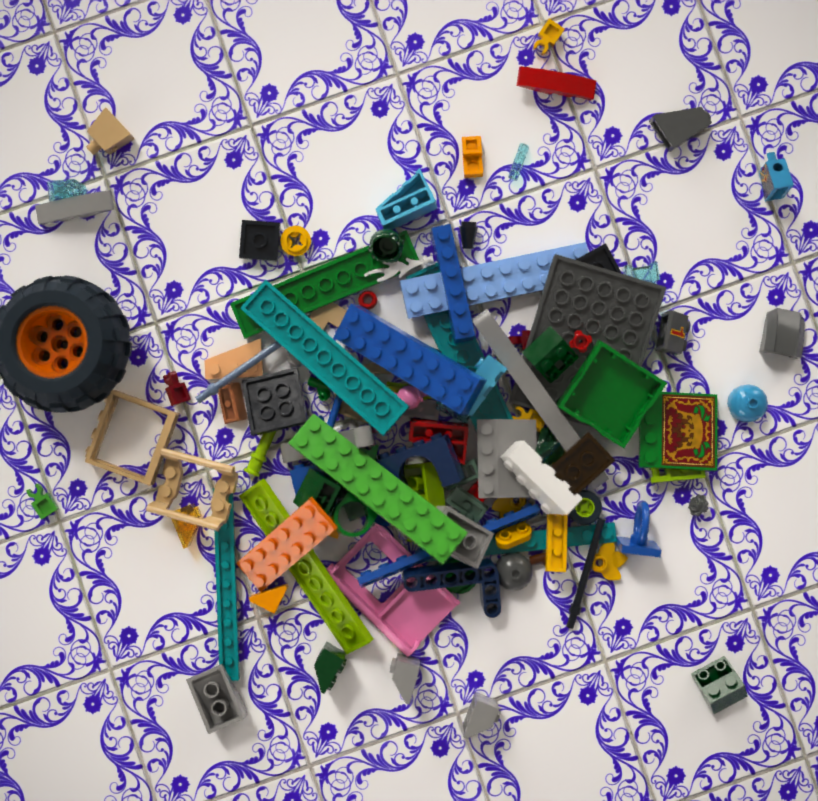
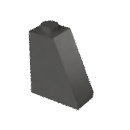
M702 107L655 114L649 120L669 152L706 129L712 123L710 114L703 110Z

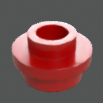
M364 291L359 295V305L367 310H371L377 304V296L372 291ZM366 297H370L372 299L370 304H366L364 302V299Z

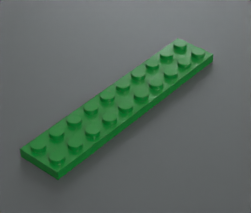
M407 230L398 233L404 242L403 252L398 261L409 265L406 258L419 260ZM366 246L273 286L304 314H307L382 283L377 282V279L382 278L385 275L384 273H375L367 277L364 274L375 269L389 268L390 266L383 264L382 261L373 259L371 252L368 251L369 246ZM399 271L396 275H394L391 278L399 276L401 272ZM251 295L230 303L244 339L265 331L240 309Z

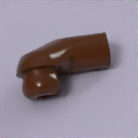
M546 553L529 556L531 565L541 563L545 566Z

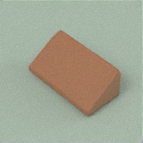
M240 382L230 383L222 387L218 395L224 423L228 424L248 419Z

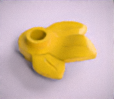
M526 497L519 498L517 503H513L514 498H497L492 504V510L500 512L499 519H501L509 511L518 512L522 510L521 507L526 504Z
M613 542L605 543L599 548L598 553L595 554L591 569L601 573L607 580L621 579V574L617 568L621 567L628 558L623 553L615 551ZM598 559L602 560V564L600 566L596 565V561Z

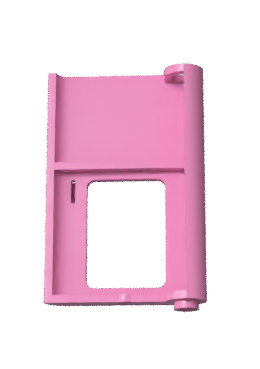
M375 523L335 565L331 563L326 570L336 582L343 595L406 657H409L419 647L421 641L461 602L446 588L410 592L404 588L402 583L385 602H380L366 587L361 588L358 580L346 569V564L368 542H373L393 563L397 562L396 559L400 556H411L383 526ZM419 564L414 567H422L423 565ZM429 575L426 579L431 580L434 576ZM411 577L407 582H413L416 578Z

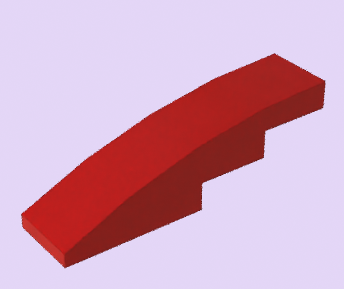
M520 66L516 86L548 95L554 93L569 98L575 96L591 101L594 99L597 80L557 71Z

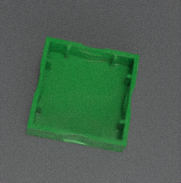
M598 340L556 405L574 418L597 430L601 435L620 447L625 448L639 427L644 414L653 406L667 382Z

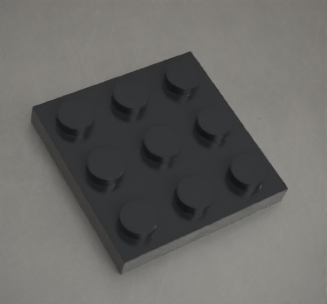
M297 367L242 380L252 436L303 425L308 420L299 369Z

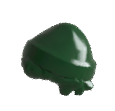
M382 229L372 235L368 251L371 252V257L377 261L394 263L398 262L402 255L404 242L395 231Z

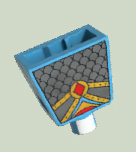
M769 152L764 155L765 164L759 173L765 202L783 199L794 186L786 160L777 159L775 152Z

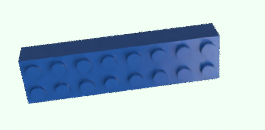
M350 304L333 337L460 415L469 414L487 381L361 305Z

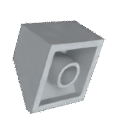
M397 653V657L392 658L389 673H392V680L404 702L410 705L420 669V659L411 656L406 657L404 654Z
M477 692L474 693L462 725L463 738L468 739L493 727L494 722H498L501 711H499L496 699Z

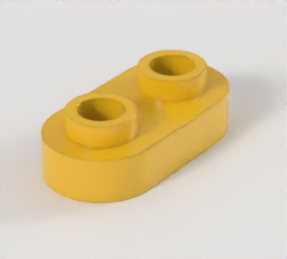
M518 523L497 532L495 536L497 547L500 549H510L530 540L532 528L527 523Z

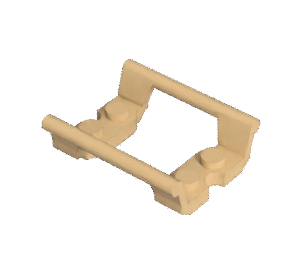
M162 448L160 454L166 459L162 474L165 476L166 481L163 485H159L156 499L147 505L146 511L219 531L220 527L226 524L229 518L232 504L228 501V497L231 493H235L238 483V473L235 472V466ZM182 461L212 468L222 474L215 484L211 500V516L201 519L169 510L173 500L179 494L183 478Z

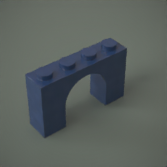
M437 433L430 437L431 440L424 442V439L413 442L411 447L407 448L406 445L395 449L396 452L389 454L388 451L377 455L378 459L375 460L407 486L404 465L407 459L413 456H421L432 462L443 487L461 482L465 478L449 434L442 435V433Z

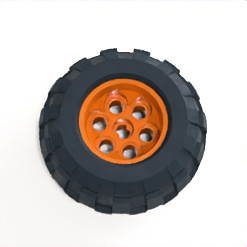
M67 275L42 277L34 280L33 283L27 286L23 285L10 295L12 298L6 306L1 305L0 375L4 381V386L27 405L39 410L55 413L81 411L108 397L114 387L123 379L126 373L125 368L128 358L131 357L132 351L129 335L130 327L126 316L123 315L116 300L97 285L84 279ZM62 320L63 327L58 330L56 324ZM76 328H80L81 335L76 338L74 331ZM46 332L47 340L42 342L41 335ZM63 341L68 342V346L66 349L61 348V343ZM79 347L83 348L81 357H78L76 353ZM48 351L50 358L48 361H45L43 355ZM67 359L68 366L65 369H63L61 366L62 360Z

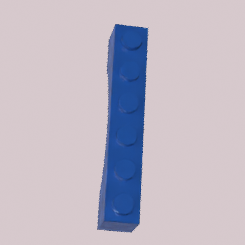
M451 224L432 227L430 236L444 286L454 344L472 341L475 337Z

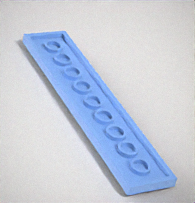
M586 242L460 268L468 305L473 306L543 291L554 254L576 260L588 253ZM440 272L400 281L408 319L448 311Z

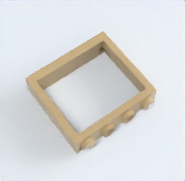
M112 390L110 395L104 400L106 403L104 410H101L98 415L99 424L91 434V439L93 440L85 451V462L143 484L154 485L164 459L160 454L161 449L168 448L180 413L118 390ZM119 398L167 415L146 475L97 458Z

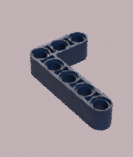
M482 559L478 569L463 562H454L444 565L408 568L402 573L404 588L410 592L479 583L481 606L485 615L489 618H495L501 613L499 573L491 559ZM487 568H492V570H491L490 572H488V573H485V572H484L485 569H487ZM468 570H473L472 574L465 575ZM450 572L454 573L452 577H445ZM429 575L435 576L431 580L426 579ZM411 577L416 578L413 582H407ZM488 586H494L493 589L486 590ZM495 604L494 607L487 608L488 605Z

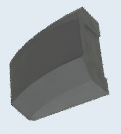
M781 308L767 312L759 352L800 359L802 357L805 334V320L801 313Z

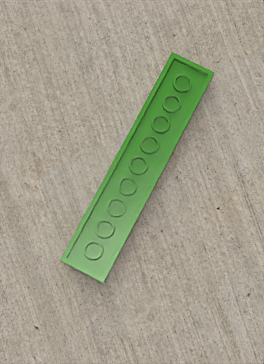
M314 413L288 442L292 448L442 565H444L468 534L466 530L357 448Z

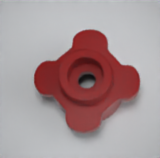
M577 330L574 333L573 340L569 342V346L579 349L580 353H585L589 343L592 342V337L590 335L586 336L582 334V331Z

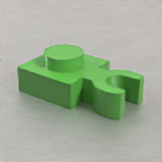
M38 483L35 484L37 488L36 494L31 489L26 490L29 497L35 499L31 505L42 520L60 508L50 493L43 494V487Z

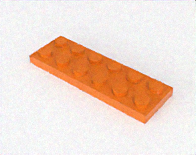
M311 497L236 564L257 589L262 592L338 526Z

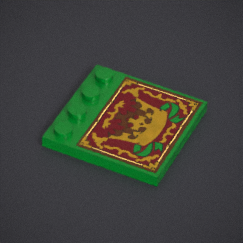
M661 392L653 406L644 414L639 425L638 468L717 471V394Z

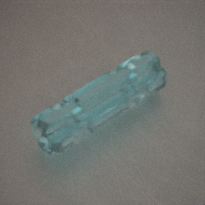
M519 144L518 153H516L511 167L512 170H510L508 178L517 181L519 178V171H521L526 158L525 154L529 150L527 144Z
M439 401L435 404V409L461 422L467 423L470 418L469 415H460Z

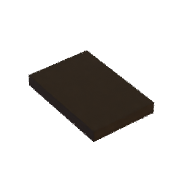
M588 431L560 456L551 467L556 471L554 476L562 482L566 481L570 485L568 490L573 495H576L616 460Z

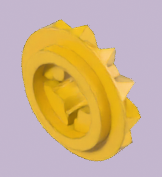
M301 226L288 227L281 235V247L289 255H303L309 250L311 244L310 234ZM300 235L299 241L302 246L296 244L292 247L293 242L289 237L296 239Z

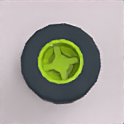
M582 490L579 495L583 499L571 510L568 516L574 522L588 525L598 519L602 512V504L600 498L595 493L589 490Z

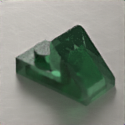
M549 427L541 428L535 452L542 458V464L550 466L565 452L560 443L556 442L555 436L552 435Z

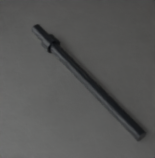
M598 517L576 595L569 608L570 615L566 627L574 629L577 615H580L582 609L580 605L606 521L602 517Z

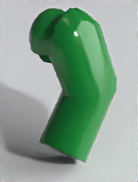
M310 376L307 385L317 389L318 398L321 401L328 400L331 394L329 387L320 379Z

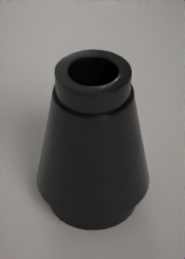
M461 222L459 228L462 249H474L478 227H476L477 222Z

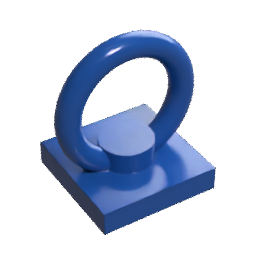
M641 501L637 506L631 537L616 536L617 542L615 544L621 553L660 558L662 550L655 541L648 540L647 537L650 509L646 501Z

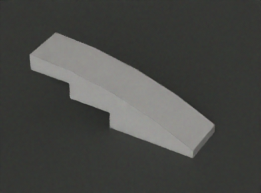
M110 190L73 196L35 206L39 225L56 221L64 222L78 217L86 218L115 210L112 191Z

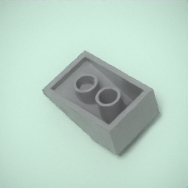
M437 506L438 510L468 532L450 557L478 569L494 533L448 506Z
M223 664L186 679L208 734L241 721L248 715L242 699Z

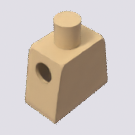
M105 107L87 130L93 140L86 148L93 155L101 148L110 155L135 138Z

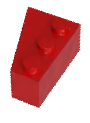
M411 418L409 441L415 442L424 439L425 442L431 440L430 437L437 433H442V435L449 434L459 463L465 465L469 426L468 423Z

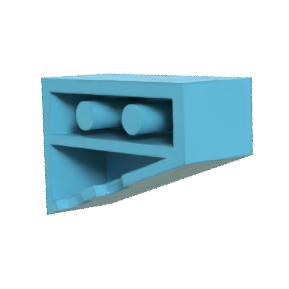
M420 168L415 172V175L408 181L406 180L395 193H392L375 209L383 229L393 230L437 209L436 200Z
M490 355L486 356L485 359L481 357L475 365L477 370L474 373L487 381L469 414H467L470 417L496 385L502 374L508 369Z

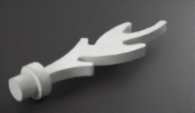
M425 255L423 260L406 258L409 265L399 261L394 263L384 261L383 264L389 265V268L375 269L365 273L364 276L384 273L385 275L382 278L377 279V282H382L400 271L399 278H402L408 271L424 264L425 267H429V264L434 263L433 256L427 257Z

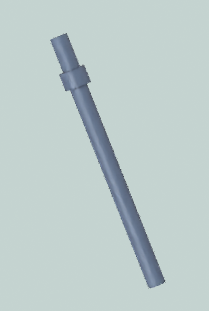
M275 341L215 384L211 383L208 385L205 391L195 397L196 400L201 403L211 395H216L222 387L269 356L282 345Z

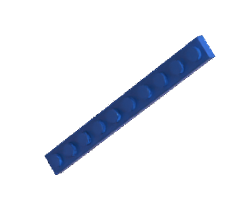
M532 503L522 506V510L518 512L509 511L501 519L493 518L486 521V525L482 527L492 533H496L539 515L540 508L538 504L532 505ZM420 548L409 557L407 555L398 557L396 559L397 562L389 564V562L383 563L378 566L379 569L372 572L371 570L364 571L357 579L360 587L363 588L431 560L433 557Z

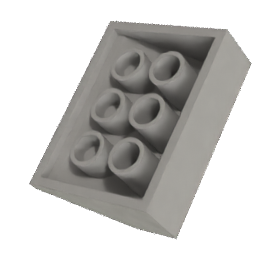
M477 420L479 498L531 497L528 494L529 490L516 480L517 476L504 466V461L500 457L515 441L523 440L537 453L536 420Z

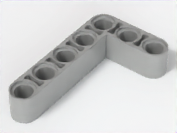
M371 425L338 432L357 448L375 444ZM289 443L279 444L283 463L306 459L292 448Z

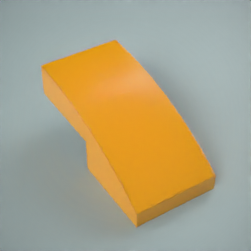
M481 136L462 137L464 178L483 177Z

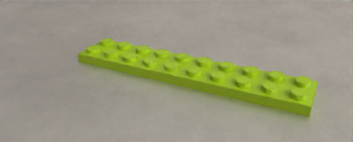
M264 478L239 495L266 536L290 516ZM313 549L289 568V571L346 654L369 644L373 640L368 629Z

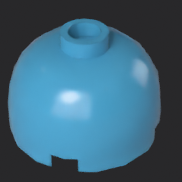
M746 384L732 390L728 396L727 406L732 417L738 421L753 422L763 417L767 411L768 400L762 389Z

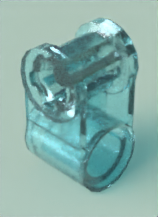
M75 179L47 182L49 202L87 194L86 186Z

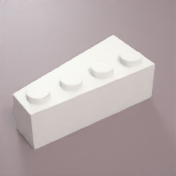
M524 440L515 441L500 457L504 461V466L517 476L516 480L529 490L528 494L541 504L540 507L545 513L568 515L583 499L578 493L573 495L568 490L570 485L566 481L562 482L554 476L556 471L551 466L542 464V458Z

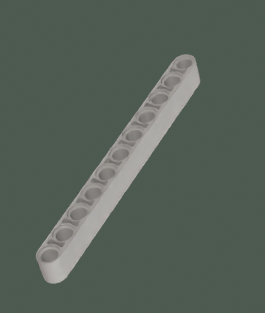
M488 309L484 310L473 318L472 322L502 364L508 368L507 371L561 446L567 451L580 437ZM603 471L590 483V486L594 490L609 480V477Z

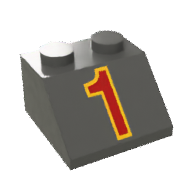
M673 310L662 313L655 351L680 355L682 351H685L687 346L685 334L690 329L689 316Z

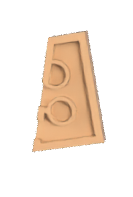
M260 338L204 360L205 379H222L262 351V339ZM263 360L237 378L263 375Z

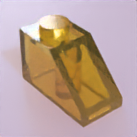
M194 503L175 510L176 512L198 518L202 516L200 508L195 506ZM172 519L183 549L191 546L199 526Z

